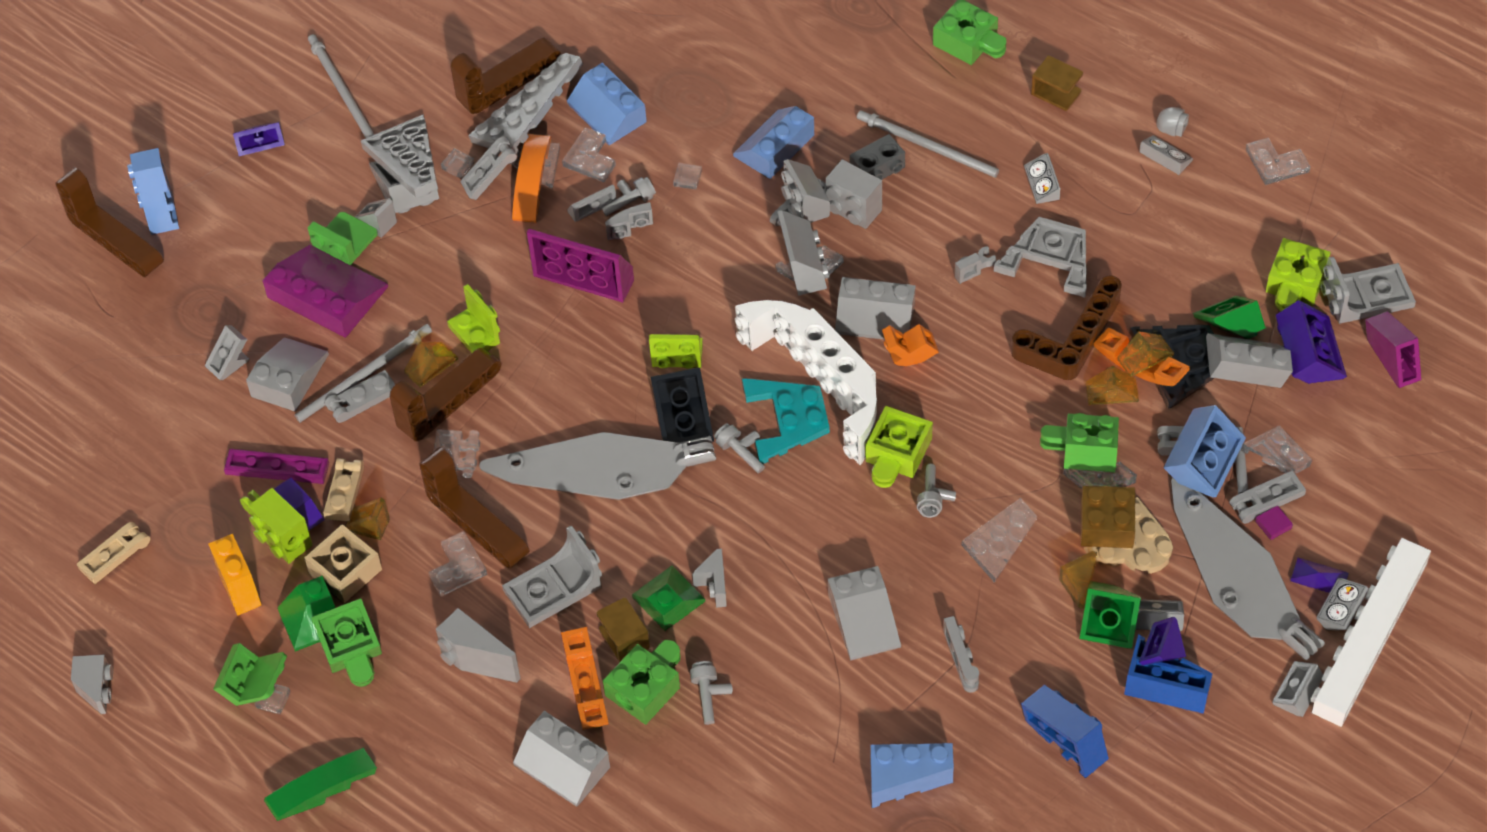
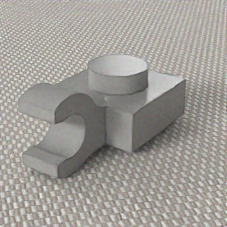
M988 246L981 248L978 254L974 253L970 256H965L955 263V278L959 284L980 275L981 269L995 264V255L989 258L984 257L989 255Z

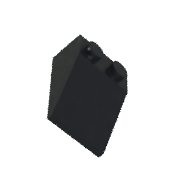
M694 368L652 376L651 382L662 440L681 443L711 436L712 442H714L701 369Z

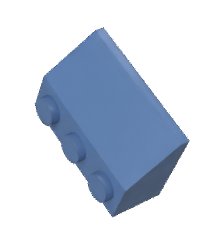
M603 63L583 74L567 100V104L608 145L613 144L647 122L645 104Z
M797 106L779 109L733 153V157L771 179L784 166V160H790L815 135L814 117Z
M1216 405L1194 408L1163 468L1178 484L1210 497H1217L1246 437Z

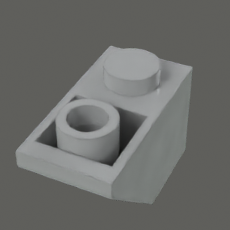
M105 655L73 656L71 681L76 692L100 714H106L107 704L111 703V689L108 686L109 680H113L112 664H108Z

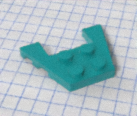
M742 379L746 403L767 399L773 400L780 437L755 440L758 460L762 464L769 462L768 459L776 455L782 456L788 453L790 448L799 444L803 446L830 433L820 386Z

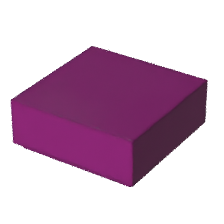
M1278 505L1257 516L1255 521L1270 540L1291 530L1293 523Z

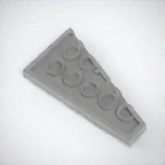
M568 53L560 55L551 66L542 70L540 75L527 83L518 94L510 97L505 105L495 110L491 117L477 125L475 130L468 135L471 142L490 148L498 138L506 137L510 143L509 148L513 149L517 154V146L520 142L525 143L528 139V131L537 127L552 107V99L555 96L561 95L563 84L570 82L582 67L583 62L581 58Z
M424 114L360 141L363 150L416 198L427 196L431 191L438 189Z

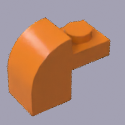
M920 324L904 334L891 325L882 330L885 338L883 341L884 346L890 352L894 364L898 366L922 363L939 353L932 332Z

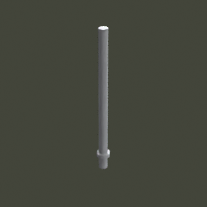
M310 35L308 41L312 46V53L318 56L365 138L375 135L326 54L324 44L319 42L316 35Z
M862 110L858 112L857 119L868 123V126L874 128V126L994 178L999 173L998 168L885 121L875 113L871 115Z
M425 324L417 331L412 330L409 332L407 338L296 413L294 416L297 421L301 423L325 406L324 402L329 396L339 395L352 388L412 345L420 344L422 342L421 339L432 332L430 326Z

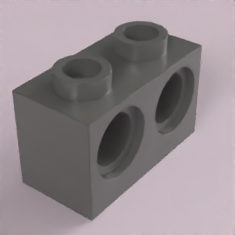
M888 134L850 154V164L883 180L905 168V151Z

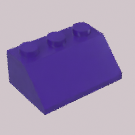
M1300 300L1276 314L1277 329L1282 336L1283 347L1291 352L1293 369L1291 374L1294 378L1310 384L1341 380L1347 377L1328 315Z

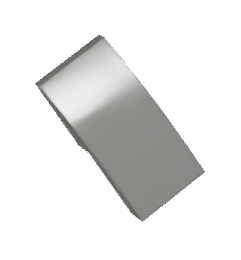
M650 202L628 208L605 222L607 239L631 236V228L652 225L653 216Z

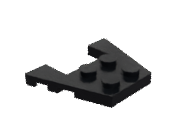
M1177 325V328L1163 329L1162 326H1152V329H1140V326L1130 328V335L1137 348L1145 349L1163 343L1171 358L1190 366V370L1175 386L1160 385L1159 392L1168 409L1174 407L1214 379L1210 377L1206 341L1208 333L1214 334L1210 325Z

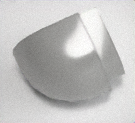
M1165 108L1159 113L1156 123L1157 128L1168 135L1181 137L1188 125L1189 114H1186L1185 110L1181 108Z

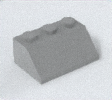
M783 210L777 211L798 296L827 289L825 279L829 278L826 263L821 264L825 259L822 247L816 246L820 244L817 230L812 231L810 221Z
M842 277L838 296L835 331L840 335L885 340L882 330L891 325L904 334L911 329L916 285Z
M1210 333L1206 335L1210 377L1281 388L1293 372L1291 352L1279 344Z
M543 711L527 730L513 761L516 767L576 807H578L610 768L607 751L546 711Z

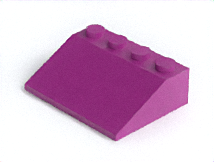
M528 229L527 237L534 277L624 302L634 282L633 266L621 255Z
M312 245L306 246L277 263L262 280L267 298L344 338L349 335L388 288L387 283L348 265Z

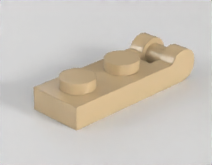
M337 458L335 473L323 512L324 519L350 521L363 474V460L347 462L346 459ZM345 471L352 472V475H345Z
M129 522L78 562V569L96 584L138 549L145 548L150 543V537L145 532H140L139 527L134 522Z

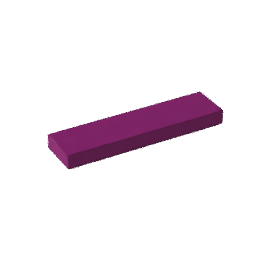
M229 449L224 472L225 475L276 480L292 478L296 482L324 484L329 460L328 458Z

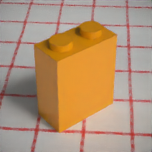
M233 533L208 543L217 571L237 616L262 606L251 572Z

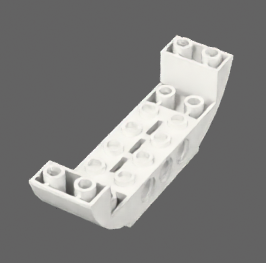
M771 300L752 301L735 306L736 337L742 345L746 344L753 351L775 337L781 346L785 345L795 361H800L805 366L808 375L812 378L815 377L820 382L822 389L836 399L838 406L851 415L844 420L843 450L848 458L854 459L861 465L866 458V443L877 423L876 372L814 308L808 310L796 304Z

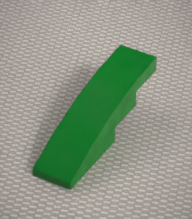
M361 748L294 779L266 796L264 802L275 819L279 821L323 805L326 797L350 789L352 782L374 775L377 767L366 750Z

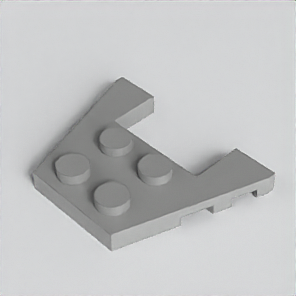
M1038 217L1020 236V240L1006 251V255L1001 260L998 259L994 264V272L1015 277L1022 258L1070 271L1064 285V292L1085 298L1086 230Z

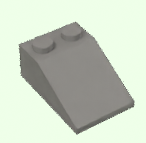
M378 162L369 163L384 198H390L393 201L395 213H405L413 207L419 205L426 206L439 199L437 189L431 191L427 196L416 198Z
M284 337L257 361L246 379L251 397L296 411L328 357V351Z
M878 566L828 579V596L850 661L901 648L889 597Z
M459 608L436 628L437 643L441 649L440 656L448 665L452 666L454 664L462 671L516 683L520 680L515 652Z

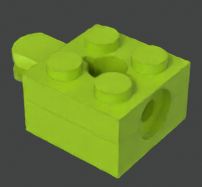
M1286 238L1282 239L1269 273L1266 293L1276 295L1275 306L1279 311H1283L1298 300L1307 305L1314 306L1321 287V281L1324 279V266H1326L1328 257H1330V251Z
M885 406L866 443V462L874 464L872 481L875 485L882 488L890 487L898 473L911 478L914 477L932 440L933 422Z
M273 488L269 489L262 496L251 490L248 493L249 498L244 496L240 499L243 508L251 515L249 520L255 527L253 532L255 537L262 544L266 542L276 558L280 559L282 557L290 564L313 546L305 518Z

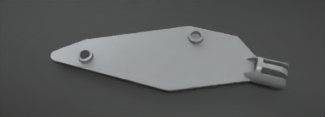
M601 432L484 459L480 462L479 466L482 471L512 484L621 500L668 489L686 467L715 461L716 455L711 436L676 443ZM517 462L520 463L518 466H513Z
M1172 478L1174 512L1214 605L1250 637L1283 640L1307 661L1310 655L1317 652V648L1324 646L1325 642L1300 620L1271 554L1200 492L1180 485Z

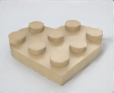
M1137 497L1135 498L1134 547H1084L1087 556L1097 564L1098 561L1104 564H1112L1114 567L1125 564L1131 570L1135 571L1136 568L1141 571H1148L1151 574L1162 570L1168 565L1173 545L1166 531Z

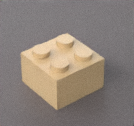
M343 524L304 557L309 574L314 578L323 576L328 590L344 603L382 570L378 553Z

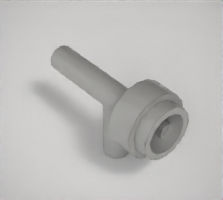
M641 177L635 180L633 184L636 189L631 190L625 180H620L617 186L623 193V196L601 208L605 216L610 215L639 197L644 202L652 199L656 191L648 177L644 179Z
M726 423L720 427L714 435L716 443L723 450L731 447L758 474L761 473L765 466L747 449L755 443V440L760 439L759 434L753 431L738 441L737 439L741 432L734 425Z
M934 464L926 465L925 492L920 493L917 497V509L922 516L927 518L936 517L941 512L943 500L955 501L956 491L935 488L936 466Z
M710 661L696 662L690 670V678L693 684H699L704 724L709 725L715 723L711 695L732 694L733 688L731 683L710 684L717 680L716 667Z

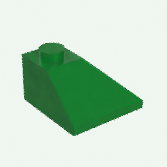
M1241 296L1231 297L1193 313L1194 318L1233 335L1244 337V339L1255 337L1258 335V331L1266 328L1258 301Z
M673 565L632 594V598L664 631L705 602V598Z
M323 576L297 585L277 607L295 652L320 642L311 617L335 608Z
M1090 581L1079 639L1132 649L1141 597L1116 585Z

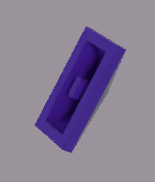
M279 122L253 126L233 133L239 156L285 145Z
M1297 558L1290 581L1330 593L1337 579L1347 580L1349 573Z
M1170 617L1153 623L1139 663L1143 666L1186 657L1177 619Z

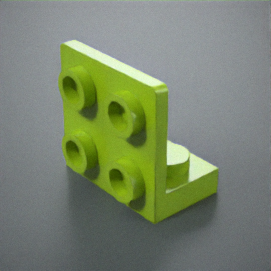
M467 284L463 286L467 309L448 320V327L471 353L478 348H484L486 351H489L500 344L498 334L500 328L496 322L498 315L491 305L487 306L484 303L480 292L477 289L473 290Z
M649 335L652 367L701 368L703 338H699V335Z

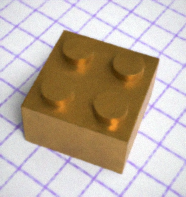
M1083 486L1081 498V546L1133 548L1135 539V487Z

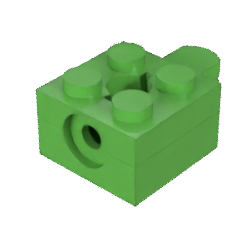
M957 0L933 27V45L970 65L983 52L993 58H1000L1006 52V38L997 33L998 17L965 0Z
M1068 413L1067 427L1052 425L1042 427L1040 446L1043 449L1065 451L1064 469L1115 473L1119 417Z
M360 598L311 617L332 673L346 668L348 676L355 686L363 687L369 685L373 681L375 674L370 658L381 655L382 652L362 599Z
M664 640L650 653L637 644L603 680L605 696L646 725L680 689L679 674L673 669L681 660L679 646L674 641Z

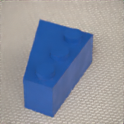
M1138 634L1127 675L1124 695L1204 714L1213 673L1185 658L1142 666L1139 661L1146 645V638Z
M1043 685L1021 703L1026 722L1049 744L1054 741L1064 750L1061 756L1067 761L1072 758L1080 766L1081 770L1079 773L1084 778H1087L1109 759L1101 722L1096 717H1090L1084 713L1076 703L1072 704L1064 699L1059 691H1053L1046 685Z

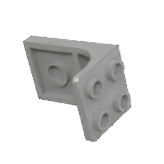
M1328 257L1327 264L1324 266V279L1320 285L1323 295L1328 297L1330 312L1336 316L1339 324L1373 317L1387 311L1391 313L1415 307L1416 301L1399 263L1355 273L1341 274L1335 258Z
M572 526L566 528L567 539L558 553L502 585L504 593L529 628L601 588L600 577L602 573L598 567L600 559L593 549H588L585 537L581 531L578 530L576 532Z

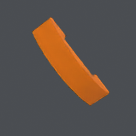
M527 134L528 139L522 148L516 177L512 220L536 223L540 205L539 193L545 160L548 159L551 136Z
M1109 327L1093 343L1100 353L1120 368L1155 384L1175 386L1190 370V366L1171 357L1164 361L1129 344L1128 336Z
M587 627L561 632L582 730L608 725L609 722Z

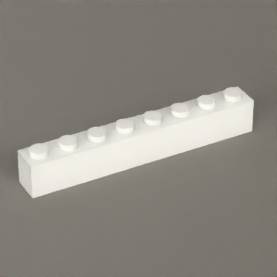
M1401 538L1397 547L1392 545L1386 558L1389 560L1387 566L1382 565L1376 576V579L1379 580L1377 585H1371L1365 599L1368 600L1366 606L1360 605L1354 618L1357 620L1355 626L1350 625L1344 636V640H1346L1344 647L1339 645L1333 656V660L1336 661L1334 666L1326 668L1322 677V681H1324L1322 688L1316 687L1312 695L1311 702L1314 703L1313 714L1342 727L1428 563L1431 550L1404 538Z

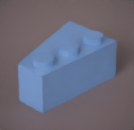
M159 148L130 154L131 164L127 165L130 179H133L134 191L137 194L140 208L144 209L151 235L179 229L173 194Z
M953 743L871 745L872 808L878 807L880 803L903 799L905 795L918 791L922 793L953 783Z

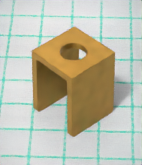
M1048 55L1032 75L1031 95L1067 111L1081 94V89L1075 85L1083 76V71Z
M624 597L596 612L597 617L602 623L599 626V631L619 663L637 644L646 650L650 648L648 630L627 598Z

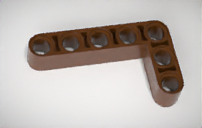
M540 38L483 74L481 68L467 54L461 53L451 62L456 98L471 114H477L538 77L542 70L548 68L556 61L561 52L547 38Z
M74 167L55 183L66 215L72 224L142 277L148 276L164 262L161 254L153 246L96 205L89 182L79 169Z
M1109 275L1100 280L1064 344L1029 330L1021 329L1012 336V357L1021 363L1063 380L1075 379L1093 350V343L1101 336L1120 302L1122 288L1120 279Z
M478 348L424 395L420 394L407 382H398L390 392V401L396 426L415 442L422 440L492 380L501 369V361L484 348Z
M438 447L419 463L425 492L429 500L501 564L510 569L530 552L529 547L521 537L458 484L454 461L445 449Z

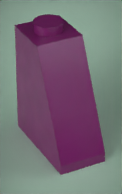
M1388 311L1365 319L1367 341L1396 386L1401 388L1420 381L1421 367L1418 337Z

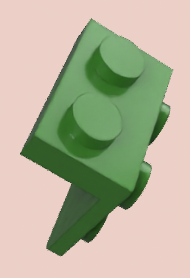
M340 212L326 228L314 221L308 226L310 241L314 247L348 265H351L378 235L377 229L345 212Z
M233 644L213 689L236 706L265 700L275 690L274 685L278 676L284 670V662L287 655L279 652L258 657L242 644Z

